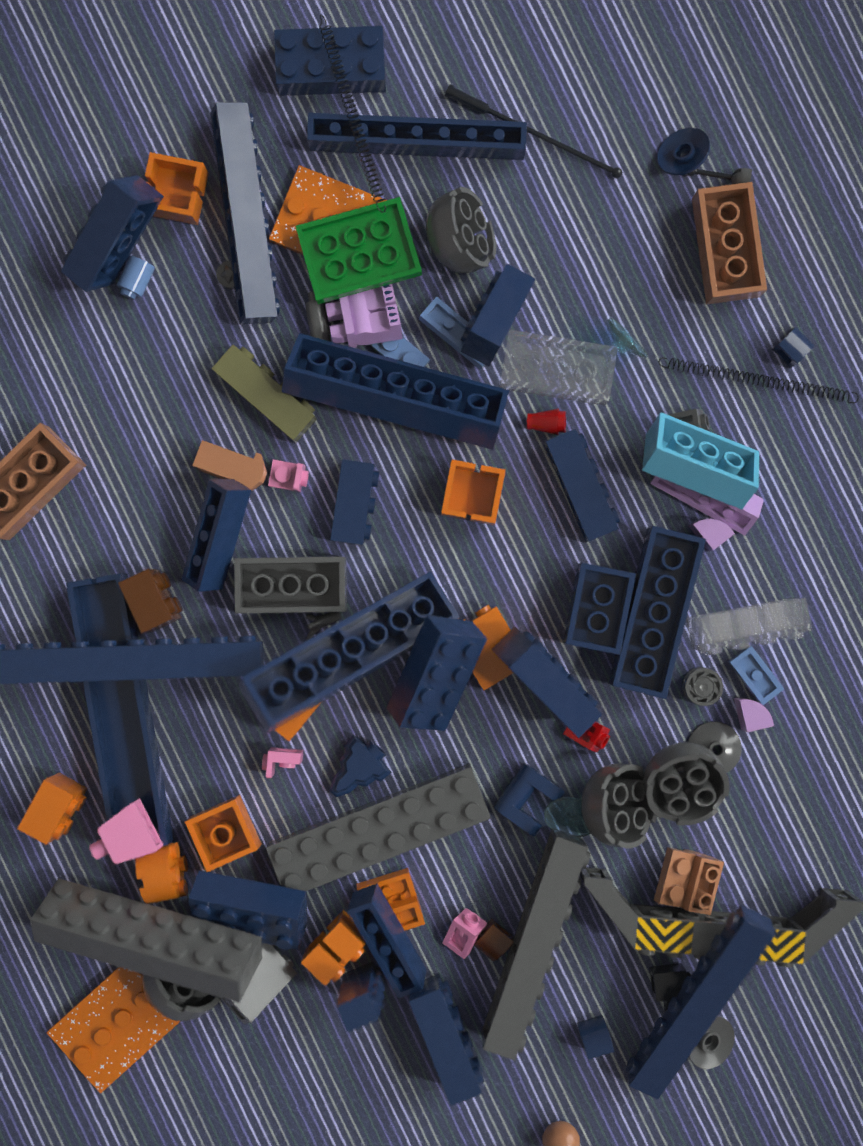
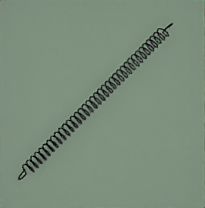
M320 14L321 24H322L321 16L324 18L325 24H327L325 17H324L322 14ZM330 25L320 28L321 34H323V42L324 44H326L325 48L327 49V53L328 50L337 48V45H333L329 48L326 47L327 45L335 43L333 42L335 40L325 43V40L333 39L334 35H330L326 38L323 37L324 35H329L333 32L332 30H329L325 33H322V30L330 29ZM334 50L331 53H328V58L330 59L332 68L333 64H339L342 62V60H337L334 63L331 62L332 59L340 58V55H336L332 58L329 57L330 54H337L339 50ZM339 65L333 68V73H335V69L343 68L344 65ZM340 70L334 75V77L336 78V83H338L337 87L340 88L339 92L341 89H345L350 86L344 85L342 87H339V84L347 83L348 80H343L340 83L337 82L338 79H343L347 75H341L337 78L336 74H342L345 72V70ZM349 89L340 93L346 94L351 92V90ZM341 94V98H343V100L351 98L353 96L352 94H350L345 97H342ZM351 99L347 102H344L342 100V102L345 104L354 102V99ZM353 104V105H350V106L345 107V108H346V110H347L348 108H353V107H355L356 105ZM357 109L351 110L350 112H347L345 110V112L348 114L357 112ZM347 114V117L349 118L348 122H350L351 118L358 117L359 114H355L351 117H349ZM361 119L354 120L353 122H350V123H351V124H352V123H357V122H359ZM358 124V125L352 127V130H351V131L355 134V133L362 132L364 129H359V130H357L356 132H354V131H353L354 128H358V127H361V126H362V124ZM353 134V137H355L354 141L357 142V144L365 142L367 140L362 139L360 141H356L357 138L364 137L365 134H361L357 137ZM368 144L357 146L359 147L358 152H360V154L368 152L370 149L359 151L360 148L368 146ZM366 154V155H364V156H360V157H362V158H361V161H362V159H363L364 157H369V156H371V154ZM368 159V160L362 161V162H363V164H364L365 162H370V161H372L373 159ZM362 164V166L365 167V168H364V171H365V169H366L367 167H372V166L375 165V164H369V165H367V166H364V165ZM374 168V169H371V170H369V171H365V172H366L365 176H367V173H368V172H373V171H375L376 169ZM375 173L370 176H367V181L369 182L368 186L371 187L370 191H372L371 195L374 197L373 201L376 202V206L378 208L377 202L384 201L385 198H382L380 200H374L376 197L384 195V193L378 194L376 196L373 195L374 192L382 190V188H379L375 191L371 190L373 187L381 185L380 183L375 184L373 186L370 185L371 182L379 180V178H376L372 181L368 180L370 177L378 175L377 173ZM384 205V207H385V210H384V211H381L379 208H378V210H379L380 212L384 213V212L386 211V206Z
M662 357V358H660L659 361H658V363H659V365H660L661 367H665V368L669 369L670 363H671V361H672V359H673V368H672V370H674L675 364H676V362H677V360H678V369H677V371H679L680 365H681V363H682V361H683V370H682V372H684V368H685V366H686V363L688 362V371H687V373H689V369H690V367H691V364L693 363V372H692V374L694 373V370H695V367H696L697 364H698V373H697V374H699L700 368H701V366L703 365V374H702V375H704L705 369H706V367L708 366V375H707V376H709L710 370H711V368L713 367V375H712V377H714V373H715V371H716V369H717V367H716L715 370H714V366H713V365H712V366L710 367V369H709V365H708V364L705 366V368H704V364H701L700 367H699V363H696L695 366H694V362H691V364L689 365V361H686V363H685V365H684V360H681V362H680V364H679V359H677V360L675 361V363H674V358H672V359L670 360L668 367L662 366V365L660 364V360H661V359H667V358ZM718 367V376H717V378H719V374H720L722 368H721L720 371H719V367ZM728 369V378H727V380H729V376H730V373H731V371L729 372V369ZM733 370V379H732V381H734V377H735V374H736V372L734 373V370ZM737 370V371H738V380H737V382H739L740 375H741V373L743 372V380H742V383H744V378H745L746 374L748 373V381H747V384L749 383V379H750L751 375L753 374V382H752V385L754 384V380H755L756 376L758 375V383H757V386L759 385L760 378L763 376V384H762V387L764 386L765 379L768 377L767 388L769 387V383H770L771 378H773L772 389L774 388V383H775L776 379H778L777 390L779 389V384H780L781 380H783L782 391L784 390V385H785L786 381L784 382V379H783V378H782L780 381H779V378H778V377L774 380V377H773V376L769 379V376H768V375H767L765 378H764V375H761L760 378H759V374H756L755 377H754V373H751L750 376H749V372H746L745 375H744V371H741L740 374H739V370ZM788 380V388H787V391H789V386H790V384H791L792 381H790V383H789V380ZM793 381V389H792V392H794V387H795V385H796V383H797L798 381H796L795 384H794V381ZM798 382L797 393L799 392V388H800L799 382ZM804 382L800 383V385L803 383L802 394L804 393L805 386L808 384L807 395L809 394L810 387L813 385L812 396L814 395L815 388L818 386L817 397L819 396L821 387H823L822 398L824 397L826 388H828L827 399L829 398L831 389H833L832 400L834 399L836 390H838L837 401L839 400L841 391H843L842 402L844 401L846 392H848V403H857V401L859 400V396L856 392L851 393H855L857 395V401L849 402L850 393L848 390L844 392L843 389L839 391V389L837 388L834 391L833 387L829 390L828 386L824 389V386H821L819 388V385H816L814 387V384H811L809 386V383H806L805 385Z

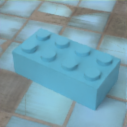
M660 412L646 434L642 471L702 495L709 496L727 505L743 509L759 488V451Z

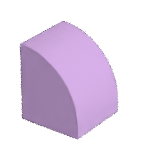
M704 519L689 525V528L696 537L706 539L704 547L707 551L715 550L735 534L726 523L716 519Z
M734 698L741 730L751 732L774 726L769 711L762 704L746 698Z

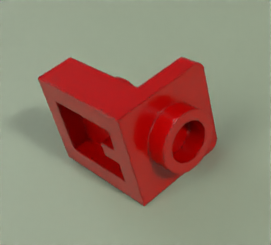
M595 722L580 738L568 727L563 734L587 749L598 752L608 743L610 729Z

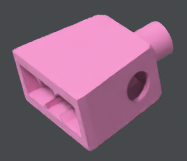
M139 798L97 829L101 839L90 844V850L96 860L109 854L112 861L118 864L159 850L163 843Z

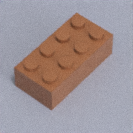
M752 182L698 189L692 197L706 304L759 298L767 291Z
M39 423L0 461V539L10 540L86 466L49 426Z

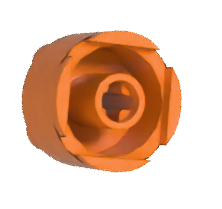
M177 842L169 843L153 853L136 858L137 880L142 879L144 888H139L145 903H156L188 895V886L184 879V872L188 871V862L185 855L180 856V848Z

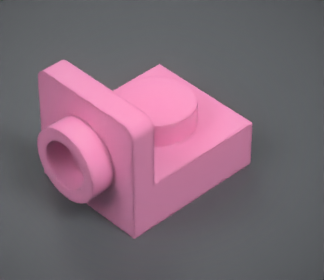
M273 460L268 486L301 492L302 487L307 486L309 471H305L306 466L302 463L295 464Z
M271 747L268 750V754L263 755L262 770H266V778L274 776L275 762L279 763V767L295 768L296 764L300 765L303 761V750Z
M466 908L452 921L443 944L465 959L470 954L478 935L486 928L487 922Z

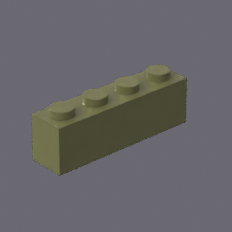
M232 345L211 369L291 440L297 443L317 420L312 414L315 409L304 399L299 402L292 395L282 393L283 382L279 385L272 378L275 374L264 364L260 367L252 361L255 356L242 346L238 349L235 345Z

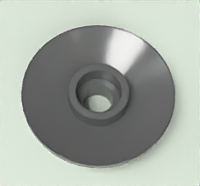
M716 721L706 722L698 726L689 737L688 742L700 744L711 751L713 746L720 745L721 751L715 755L720 759L726 773L737 765L742 751L741 741L735 730L727 724Z
M717 1016L689 1056L694 1065L701 1069H712L722 1064L728 1058L735 1040L734 1030L730 1022L721 1016Z

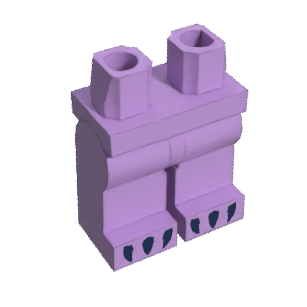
M392 284L339 298V301L325 304L329 322L344 319V323L330 326L334 343L348 342L349 347L356 348L357 345H369L403 339Z

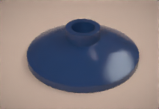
M684 128L668 136L661 144L657 155L658 164L661 169L670 175H684L700 167L710 152L711 145L707 134L698 128Z

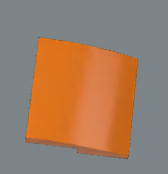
M408 868L357 883V890L376 883L379 885L404 931L425 925L423 913Z

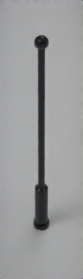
M450 84L446 90L445 97L448 99L451 98L482 114L489 113L503 121L518 122L489 108L487 103L454 88V85ZM527 126L528 133L612 173L614 178L621 177V168L610 167Z

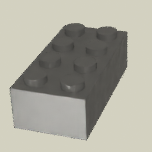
M346 557L234 558L235 613L347 612Z

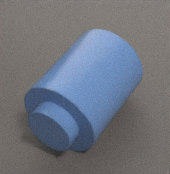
M130 255L117 283V286L121 288L120 294L135 300L136 296L142 298L155 267L140 258Z

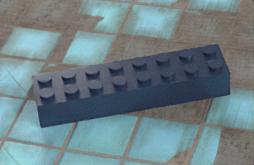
M299 333L285 365L282 393L491 450L494 449L509 394L507 389Z
M430 571L240 679L238 687L268 734L412 650L426 615L459 619L460 616Z

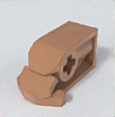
M203 440L193 463V467L199 471L221 479H235L251 490L262 485L267 475L261 454L256 453L253 459Z

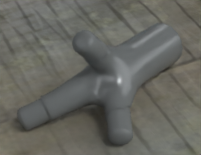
M329 612L321 616L307 614L306 619L314 622L307 625V628L311 630L306 640L311 639L324 626L342 619L340 613Z

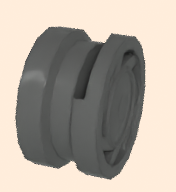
M703 667L693 668L682 679L681 688L687 700L700 706L712 705L720 699L723 693L722 679L717 672Z

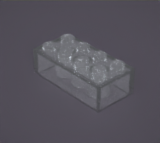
M509 329L499 388L605 406L610 399L618 347Z
M786 598L686 618L692 649L699 650L701 654L706 653V655L722 653V647H727V649L733 648V650L749 648V642H754V644L760 643V645L776 643V637H780V639L787 638V640L804 637V632L812 631L806 598Z

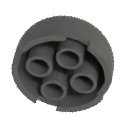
M459 187L437 198L431 205L426 219V234L433 254L443 266L457 273H471L488 267L490 260L495 259L496 239L492 221L490 220L486 223V219L480 209V206L483 204L473 191L466 187ZM486 230L487 240L482 234L475 236L473 234Z
M692 742L674 743L662 748L648 762L643 776L644 792L652 812L660 819L662 817L675 821L677 825H693L711 818L718 812L717 808L723 802L725 796L728 797L729 779L720 759L710 749ZM653 781H654V784H655V786H656L658 798L655 797L654 794H653V792H652V790H653L652 782H653Z
M622 763L606 765L597 770L586 783L581 799L582 817L589 832L600 842L613 847L630 849L641 845L647 839L645 834L650 824L656 822L657 816L652 812L647 802L643 787L644 772L642 767ZM653 781V782H652V785H653V790H652V792H653L654 796L658 798L656 786H655L654 781Z
M142 974V986L148 1002L159 1014L175 1021L194 1020L205 1015L220 1002L218 996Z

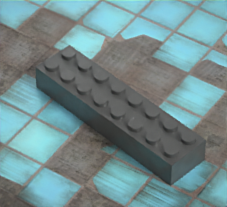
M469 763L270 841L266 849L280 886L308 891L489 820L491 816Z
M553 827L551 828L513 938L514 943L508 952L481 1030L483 1050L514 1061L517 1053H522L527 1040V1036H524L526 1027H531L536 1014V1010L533 1009L535 1001L542 998L545 984L542 981L545 973L549 974L554 963V957H551L554 946L559 947L563 931L560 929L563 920L568 921L572 905L569 903L572 894L578 893L581 885V878H578L581 868H586L591 853L588 852V846L581 837Z
M59 878L30 919L35 942L238 1003L241 1002L262 960V940L260 936Z

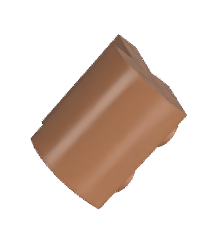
M667 847L654 901L659 904L681 907L690 912L711 915L724 862L699 852Z

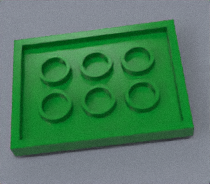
M400 197L377 203L381 211H384V205L386 206L384 213L378 210L376 204L295 226L317 305L422 276L421 266Z

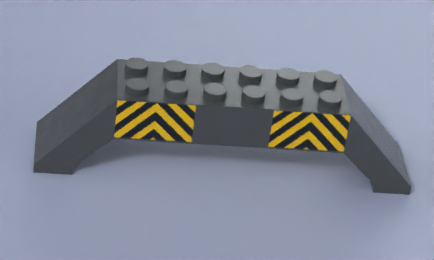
M582 867L579 874L584 885L633 948L643 955H655V952H665L669 957L681 958L683 954L694 955V958L700 959L701 956L706 955L709 951L714 937L722 932L728 917L732 913L711 911V915L690 912L683 908L630 904L613 885V879L606 869ZM820 888V895L791 918L766 916L771 919L775 937L755 965H766V961L776 962L778 966L787 968L794 967V964L803 965L863 910V901L848 890Z

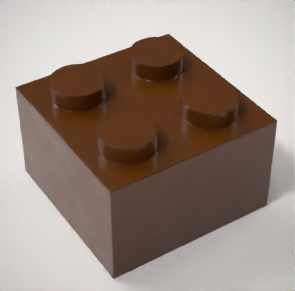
M146 569L118 583L141 633L154 632L182 619L180 614L183 611L177 597H172L168 589L171 587V583L165 572L161 573L157 569Z

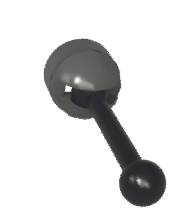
M738 168L732 174L695 169L687 175L693 176L697 174L731 180L732 184L750 182L752 169Z

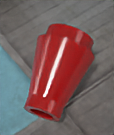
M558 408L528 413L527 429L554 435L565 433L566 411H559Z

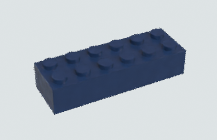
M657 526L647 528L636 571L620 655H615L608 684L662 699L667 698L706 539Z

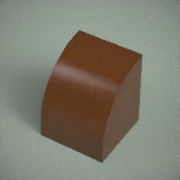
M491 918L486 928L478 935L474 946L490 960L496 961L509 949L514 940L512 934Z

